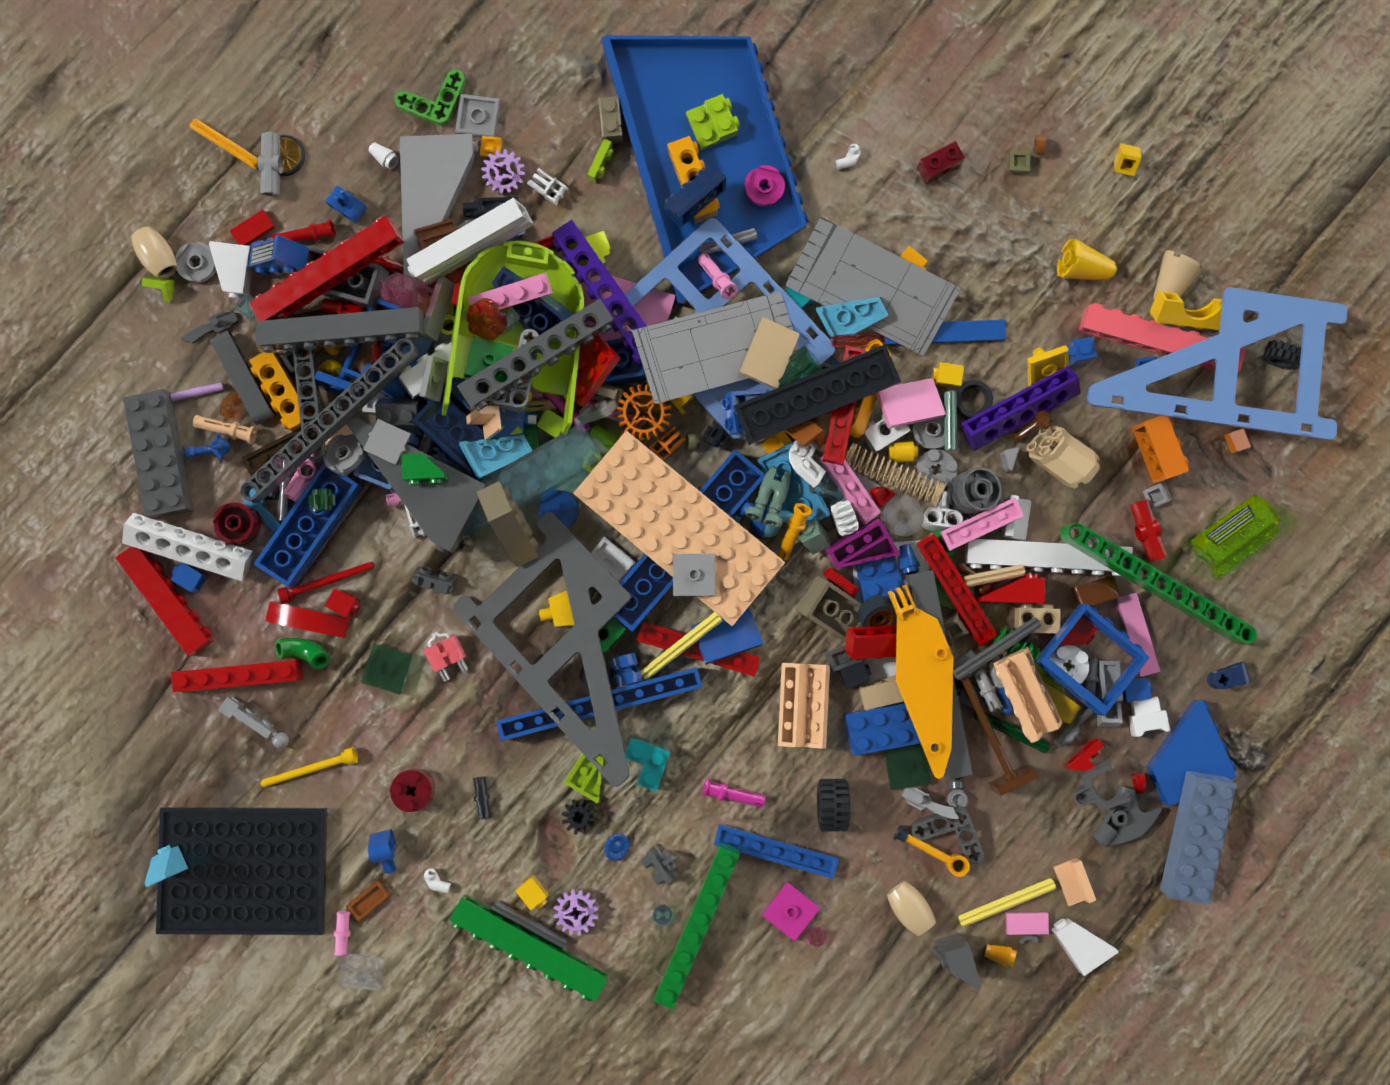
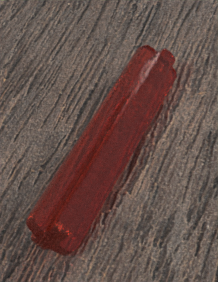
M877 332L835 335L831 337L833 347L868 345L873 340H879L881 343L885 341L884 336Z

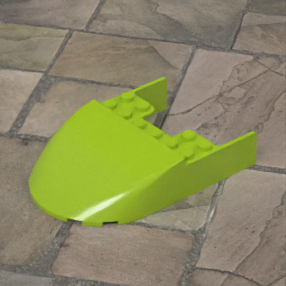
M525 241L503 242L502 245L483 250L467 266L459 289L442 415L446 416L452 379H469L464 377L473 336L514 346L513 351L518 349L521 333L525 329L520 321H517L514 317L515 314L510 306L474 318L467 299L468 297L495 289L492 282L503 266L523 279L547 273L553 292L548 294L549 296L559 301L573 314L584 308L582 286L579 284L574 270L565 260L562 261L556 256L552 250L539 244ZM570 331L567 333V336L575 339L578 337V334ZM553 342L549 347L557 350L561 346L559 343ZM580 345L576 347L577 350L571 355H563L558 358L559 361L551 367L547 365L542 368L541 373L533 377L531 384L533 389L538 392L561 395L566 398L562 434L567 435L572 424ZM537 353L536 361L543 358L540 353Z

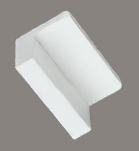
M1010 495L1006 498V501L1016 498L1024 516L1002 526L1001 537L1025 540L1031 501L1019 499V496Z

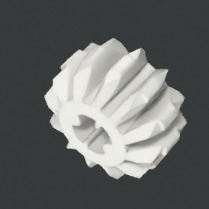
M848 500L837 502L831 506V514L837 531L841 536L850 535L858 531V521L853 507Z

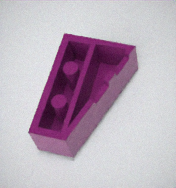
M874 518L868 524L859 527L858 531L845 535L830 544V547L824 549L830 562L836 568L900 555L881 519Z

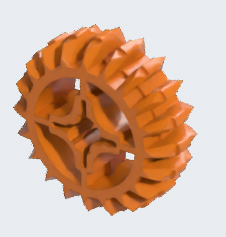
M647 384L645 391H642L641 385H637L638 392H635L633 387L630 388L632 393L630 396L624 392L623 395L627 398L626 401L623 399L618 401L624 404L623 408H616V410L622 411V415L616 416L617 419H624L619 425L624 426L626 424L628 426L624 432H629L631 429L633 430L631 435L634 437L636 432L639 433V440H642L643 434H646L647 440L651 439V432L657 437V429L664 432L665 429L661 425L662 423L669 425V422L664 419L665 417L671 418L672 416L671 414H665V410L671 409V406H664V403L668 401L659 403L661 417L657 421L652 415V409L656 405L653 399L645 405H641L634 399L640 395L652 396V393L649 391L650 387ZM629 403L636 409V416L631 422L627 416ZM636 404L639 407L643 406V409L645 408V406L648 407L650 404H652L648 408L649 410L647 411L652 420L648 417L645 418V416H643V418L640 417L638 420H636L639 417V414L641 413ZM645 419L654 427L643 430L635 426Z

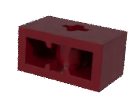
M954 141L920 159L917 168L925 183L928 184L959 168L963 164L965 156L957 142Z

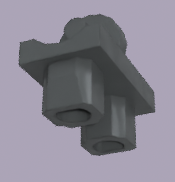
M657 844L652 846L641 859L645 868L648 869L654 865L657 869V872L652 875L657 885L665 882L669 884L678 875L674 870L677 867L674 859L678 855L675 852L670 855L666 849L662 851Z

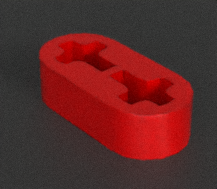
M828 567L823 573V576L852 598L859 592L855 585L834 569Z

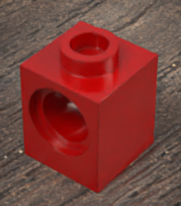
M334 588L325 607L351 618L352 615L355 616L359 611L360 599Z

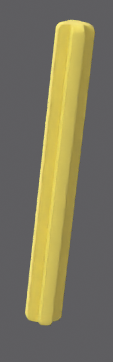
M716 612L711 614L643 668L641 676L645 680L650 679L721 623L722 617Z
M1049 878L958 916L959 922L965 927L1056 889L1055 882Z

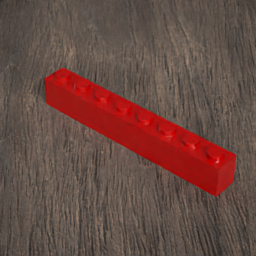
M387 216L378 218L374 221V224L359 230L352 238L343 240L339 246L333 250L326 251L316 261L307 263L305 268L290 274L283 282L274 284L264 294L257 295L249 305L258 321L285 319L405 242L392 220Z

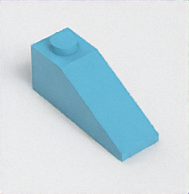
M168 845L157 850L158 855L151 858L145 880L146 887L188 869L178 846L171 848Z

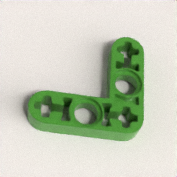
M457 69L451 70L445 78L436 102L407 91H400L395 95V104L399 110L438 126H445L449 123L459 101L460 94H462L466 80L464 74ZM459 76L460 82L456 81L454 85L452 78L456 79ZM445 94H453L454 99L451 102H445L443 100ZM405 97H407L409 103H404L402 105L400 100H404ZM420 104L428 106V110L425 113L417 111ZM443 111L445 118L441 117L439 120L437 114H441Z

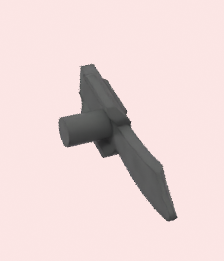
M223 311L209 318L210 323L191 330L181 340L194 343L211 331L218 333L226 330L239 321L236 312Z
M1087 707L1074 723L1066 726L1054 743L1063 747L1073 741L1079 742L1081 740L1079 735L1081 729L1079 726L1094 712Z

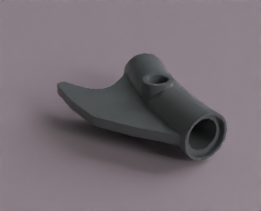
M1118 785L1114 797L1129 790L1131 801L1109 808L1092 837L1106 848L1139 838L1154 823L1162 811L1161 808L1157 807L1148 812H1142L1137 804L1136 791Z

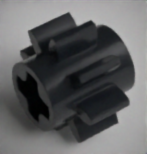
M717 423L713 427L709 425L704 432V435L707 436L705 442L717 449L719 445L724 447L729 437L726 436L727 432Z

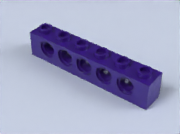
M1066 366L962 422L966 441L976 451L1035 419V415L1038 412H1048L1080 395L1079 377L1069 366Z

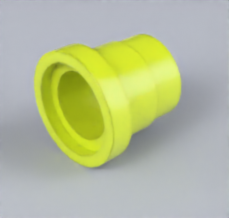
M453 315L445 316L441 332L445 335L452 336L453 330L446 331L445 327L448 323H454L455 317Z

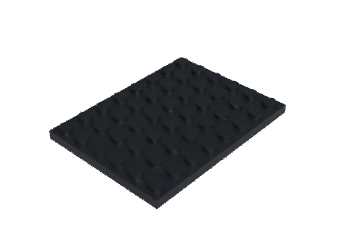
M161 807L158 850L168 845L171 848L178 846L188 869L157 883L156 934L323 935L325 933L328 808Z

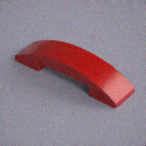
M270 601L265 621L346 638L350 618Z

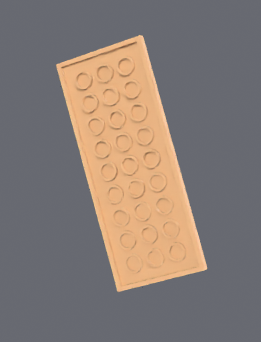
M625 431L573 493L672 577L673 554H715V596L696 597L731 626L734 625L785 563L628 431Z

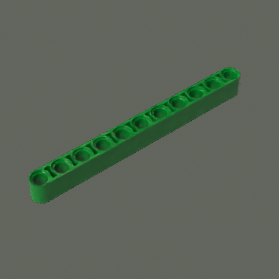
M1073 523L1061 528L1060 537L1064 542L1233 643L1251 644L1256 640L1257 631L1253 626L1080 523ZM1071 529L1075 531L1074 538L1071 536ZM1089 539L1092 541V547H1091V548H1090L1089 545H1088V540H1089ZM1106 549L1109 551L1108 558L1105 555ZM1123 560L1126 561V568L1123 567ZM1140 570L1143 571V578L1140 576ZM1158 580L1160 581V588L1157 586ZM1175 590L1177 592V598H1175L1174 596ZM1192 601L1194 602V608L1191 606Z

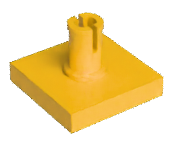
M1066 345L1047 352L1041 347L1033 351V357L1027 358L1028 387L1069 366L1068 347Z

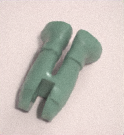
M771 466L761 483L758 498L755 501L756 505L754 507H747L745 515L756 522H761L764 510L773 492L774 495L769 505V511L763 523L767 526L778 528L783 523L778 513L781 511V506L789 491L791 472L785 470L781 482L774 480L778 467Z

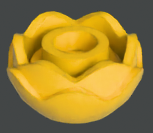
M326 360L320 364L318 371L339 377L343 367L335 360Z

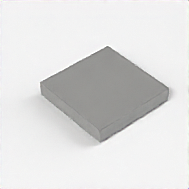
M460 94L455 134H472L473 137L482 138V136L496 137L500 99Z

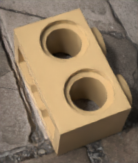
M1021 604V608H1015L1014 630L1025 624L1023 621L1025 613L1030 614L1031 619L1036 617L1041 623V627L1032 633L1056 634L1060 630V609H1054V605L1044 604L1041 605V608H1033L1034 604ZM1046 613L1052 618L1049 625L1045 624L1043 620Z

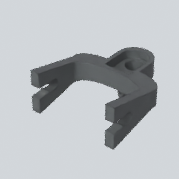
M1110 758L1083 773L1084 785L1078 786L1074 792V801L1077 805L1086 806L1094 802L1100 809L1107 810L1131 801L1129 790L1111 800H1105L1099 795L1092 783V776L1112 768Z

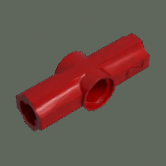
M1148 499L1130 504V509L1136 523L1135 534L1139 542H1142L1148 563L1166 558V552L1161 540L1162 530L1159 522L1154 519Z

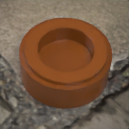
M1044 134L1035 136L1034 146L1037 156L1045 155L1046 142Z

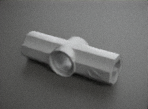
M261 133V155L258 156V169L261 173L260 193L271 197L279 195L280 174L283 171V161L280 156L281 139L278 133Z

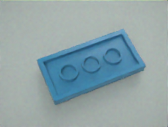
M794 441L757 459L764 474L767 473L771 466L778 467L774 480L781 482L785 470L791 472L789 491L781 506L783 510L794 514L793 508L795 504L802 503L812 509V513L807 517L805 523L814 519L819 521L831 514L817 486L813 488L793 469L789 460V451Z

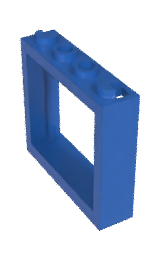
M1089 604L1078 605L1035 660V663L1095 714L1105 716L1150 657L1145 654V651L1142 649L1143 647L1133 644L1125 632L1114 628L1111 620L1106 617L1102 618L1097 613L1098 610L1096 608H1092ZM1081 616L1133 658L1101 701L1049 658Z

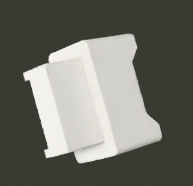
M1158 697L1130 702L1133 714L1128 716L1131 736L1139 737L1145 731L1155 729L1165 732L1170 731L1167 712L1160 709Z

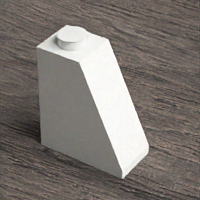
M210 241L209 247L222 291L230 299L241 300V297L249 298L253 269L248 267L251 247Z
M1068 918L1060 919L1054 924L1055 927L1051 929L1077 970L1084 976L1119 953L1116 948Z

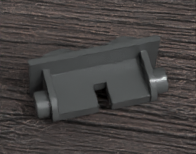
M418 566L412 573L414 575L412 583H415V586L430 590L431 584L434 583L433 591L446 595L448 593L452 594L454 589L452 585L457 580V577L452 576L448 572L433 571L427 566Z

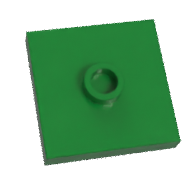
M473 336L464 377L470 378L513 352L514 346ZM502 374L496 377V381L500 383L507 380V377Z

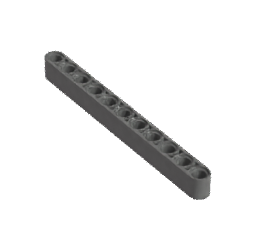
M406 338L396 342L241 486L240 495L242 498L258 503L267 497L417 358L419 353L417 346ZM406 346H411V351L408 354H403V349ZM395 360V366L388 368L389 361ZM380 374L379 381L373 383L374 375ZM364 388L363 396L357 397L358 390ZM349 402V408L346 411H342V405ZM333 416V423L327 426V419ZM314 431H318V437L312 440L311 434ZM302 445V452L296 454L297 446ZM286 459L287 465L281 469L280 463ZM271 473L272 478L266 483L265 476ZM255 487L256 494L250 497V490Z

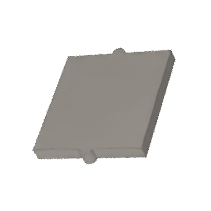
M378 419L372 432L368 434L369 438L363 450L397 465L402 453L406 451L405 447L411 434Z

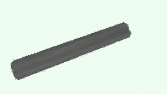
M496 901L492 907V912L557 948L563 949L565 947L567 938L500 901Z

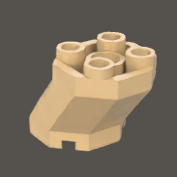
M1055 425L1048 429L1040 428L1038 434L1027 445L1029 457L1033 462L1060 480L1063 485L1073 489L1079 487L1078 484L1081 482L1084 484L1089 483L1100 469L1097 463L1099 456L1093 450L1070 435L1064 428Z

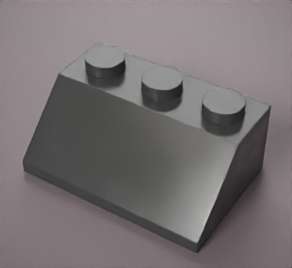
M958 933L934 940L936 947H933V952L936 960H939L943 968H947L951 974L972 986L981 988V982L969 944Z

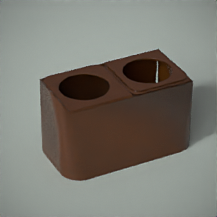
M1114 575L1071 588L1077 607L1082 604L1092 606L1121 597Z

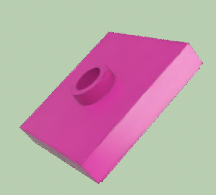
M786 882L762 913V916L792 940L796 941L820 907L789 882Z

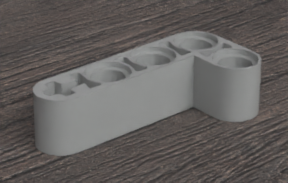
M533 329L524 330L521 333L518 348L526 344L528 338L533 340L539 336L538 333ZM537 353L532 354V359L536 360ZM516 364L514 370L518 372L525 369L523 364ZM527 377L528 382L526 384H522L515 389L509 388L505 391L506 394L502 400L496 401L491 399L489 403L492 406H499V409L515 412L524 411L528 405L533 378ZM517 396L524 399V402L520 405L513 402V399Z

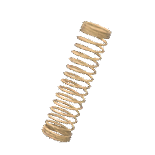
M856 443L851 444L845 460L849 466L853 462V471L859 465L858 473H861L866 466L864 476H866L872 468L870 479L877 473L876 481H879L884 473L882 484L890 476L888 487L896 479L894 489L898 488L903 479L900 492L905 489L909 482L906 494L908 495L915 485L912 497L916 496L922 486L918 500H921L928 488L924 502L926 503L934 491L930 505L937 506L946 483H940L938 480L930 492L934 480L931 478L923 491L927 480V475H925L916 490L921 477L920 472L910 488L915 470L912 471L905 483L909 467H907L898 482L903 468L902 464L892 480L897 461L886 477L891 459L888 460L879 476L885 456L873 474L879 453L867 471L873 451H871L861 468L867 448L855 466L861 446L858 447Z

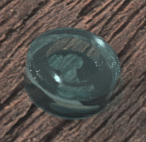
M666 904L657 905L652 913L653 921L659 926L670 924L673 919L672 909Z

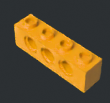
M690 136L667 144L668 153L681 186L687 181L691 182L689 179L695 176L701 169H706L703 160L699 161L697 156L699 153L696 141L692 142ZM685 158L693 160L690 164H685L682 161ZM717 198L693 218L695 224L718 216L720 205Z
M262 352L250 359L249 361L252 364L250 369L256 378H260L262 382L260 386L266 395H270L272 399L270 404L275 412L279 411L282 418L280 421L284 428L291 431L301 428L297 387L276 352ZM270 370H274V371H275L274 376H273L272 378L268 379V378H267L268 372H269ZM280 387H284V393L281 396H278V389ZM294 404V411L287 413L288 406ZM310 410L307 412V417L313 416Z

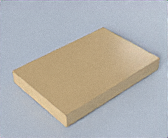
M762 317L739 374L772 389L778 388L800 334Z

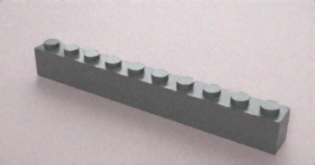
M933 570L905 575L906 580H903V585L907 584L916 608L937 618L946 638ZM954 675L952 749L944 773V777L947 779L973 775Z

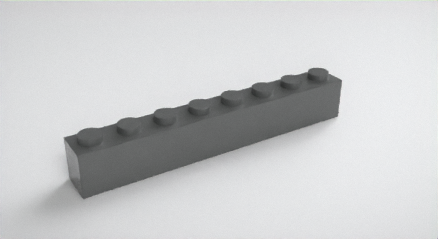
M419 307L255 321L256 346L265 353H275L276 350L292 352L296 351V348L314 350L319 346L335 348L337 345L342 344L346 346H356L357 343L373 345L377 344L378 341L395 343L404 338L416 341L418 338L425 337L424 313Z

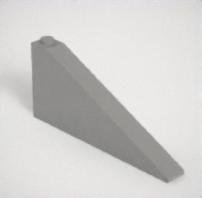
M472 134L400 137L402 235L405 242L403 243L404 295L407 299L413 298L420 282L419 279L411 276L407 268L409 264L406 259L421 251L413 231L414 229L449 219L476 160L475 153H479L478 141H475Z

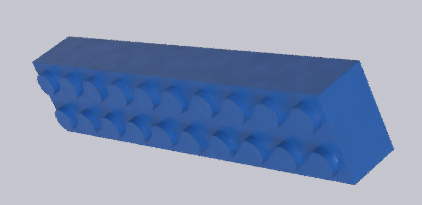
M735 449L699 491L732 518L741 505L762 483L765 474ZM644 554L620 582L632 598L614 617L634 632L671 589L673 577Z

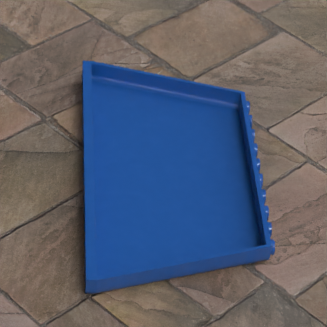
M605 36L601 38L664 259L705 222L702 221L695 224L692 218L679 229L664 212V201L672 194L675 196L681 187L668 153L667 144L688 136L691 137L692 142L696 141L699 149L697 156L699 161L703 160L705 168L707 169L711 166L726 176V191L717 197L720 208L718 209V216L713 218L717 219L731 235L754 228L757 233V239L741 244L754 259H757L806 228L807 223H809L806 211L803 212L801 208L803 204L800 192L797 193L796 191L797 179L795 174H791L790 167H792L791 159L784 151V148H786L785 139L783 136L780 137L778 131L781 129L778 117H774V102L768 97V82L763 80V65L761 61L758 62L757 45L756 43L752 44L751 37ZM723 94L724 98H729L732 110L730 112L732 117L736 116L740 124V128H737L738 136L701 150L687 119L686 111L704 105V101ZM685 158L682 162L685 164H690L693 160L690 158ZM762 165L776 168L785 182L782 198L772 207L757 206L746 197V177L749 172ZM692 176L689 180L692 181L696 177ZM768 182L759 185L763 191L770 189ZM698 248L678 266V269L702 293L713 286V280L697 261L701 254ZM723 250L709 254L719 269L729 276L740 269ZM672 285L677 304L680 305L688 302Z

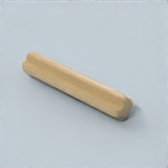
M1016 565L964 576V582L968 587L1021 577L1025 575V568L1023 565Z

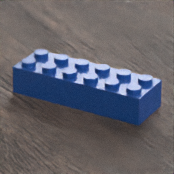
M323 463L254 565L285 586L294 588L354 502L363 486L348 476L334 473ZM312 490H332V494L335 495V505H332V511H312V506L309 505V495H312Z

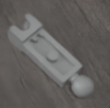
M233 696L232 698L227 697L220 706L219 711L228 718H237L266 739H272L273 745L276 748L282 749L288 745L289 738L285 733H276L277 730L272 728L274 725L270 721L259 719L256 717L257 713L248 707L244 709L245 704Z

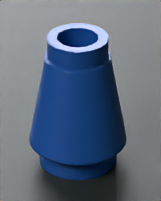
M911 544L899 546L900 571H903V575L918 573L920 564Z

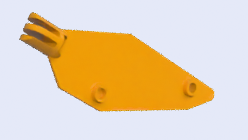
M906 584L902 586L903 591L900 587L895 589V594L892 590L888 591L897 614L896 683L935 778L941 779L944 776L952 749L954 658L938 619L916 608ZM932 744L937 745V750L935 752L931 750Z

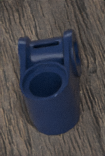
M1246 662L1231 664L1225 668L1212 671L1207 677L1208 685L1214 689H1228L1252 682Z

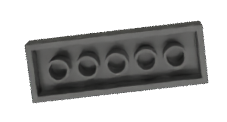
M164 389L123 397L145 517L151 519L194 511L174 404L170 397L172 393Z

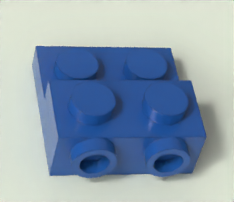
M769 389L731 391L725 394V398L722 400V407L724 410H727L728 418L725 419V428L727 431L729 430L730 435L744 434L733 406L769 392Z
M896 556L855 565L862 602L879 595L889 597L888 591L892 590L895 594V589L898 587L903 591L901 574L898 571Z

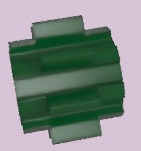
M331 489L312 490V495H309V505L312 506V511H332V505H335V495L332 494Z

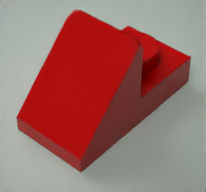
M1093 738L1063 766L1066 769L1087 771L1095 767L1089 759L1097 757L1101 753L1100 749L1104 744L1099 739Z

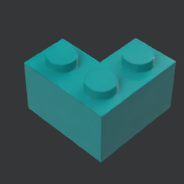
M632 737L625 754L626 759L644 765L637 785L657 792L670 750Z

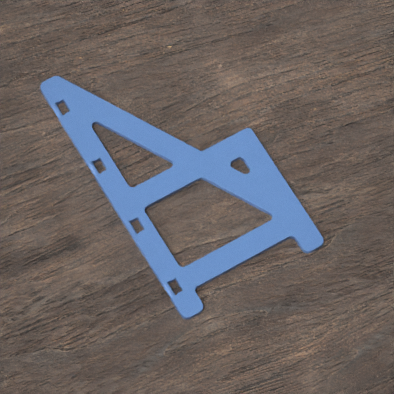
M1228 287L1223 291L1218 335L1091 385L1088 388L1087 402L1097 407L1115 408L1124 411L1332 440L1337 434L1336 421L1318 416L1326 324L1341 325L1345 323L1347 307L1339 303ZM1244 311L1253 312L1258 315V318L1246 323L1243 321ZM1297 325L1302 326L1303 334L1295 413L1236 405L1235 394L1240 348ZM1209 360L1216 362L1212 401L1146 391V386ZM1112 397L1123 398V404L1111 403ZM1175 407H1186V414L1174 412ZM1238 416H1248L1249 423L1237 421ZM1301 424L1310 425L1311 432L1300 431Z

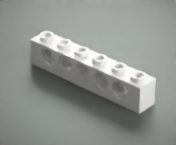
M132 513L124 523L123 544L239 581H243L250 570L252 551L135 513Z

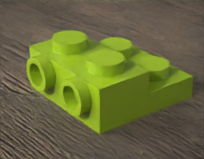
M723 94L704 101V105L686 111L687 119L701 150L738 136L737 128H740L738 118L736 116L732 117L730 112L732 110L729 98L725 99Z

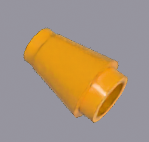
M987 944L984 956L1007 968V966L1013 967L1017 951L1012 950V947Z

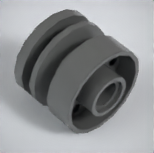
M981 467L953 477L948 484L947 497L954 510L959 511L961 514L969 515L989 510L997 505L1001 498L1002 488L996 474L989 469Z

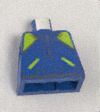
M513 400V402H514L515 404H517V405H520V404L523 403V402H519V401ZM499 409L501 431L492 438L523 434L524 425H536L537 413H528L525 410L515 412Z

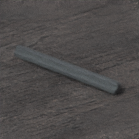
M1036 617L1032 618L953 670L955 678L957 680L964 678L1040 628V621Z

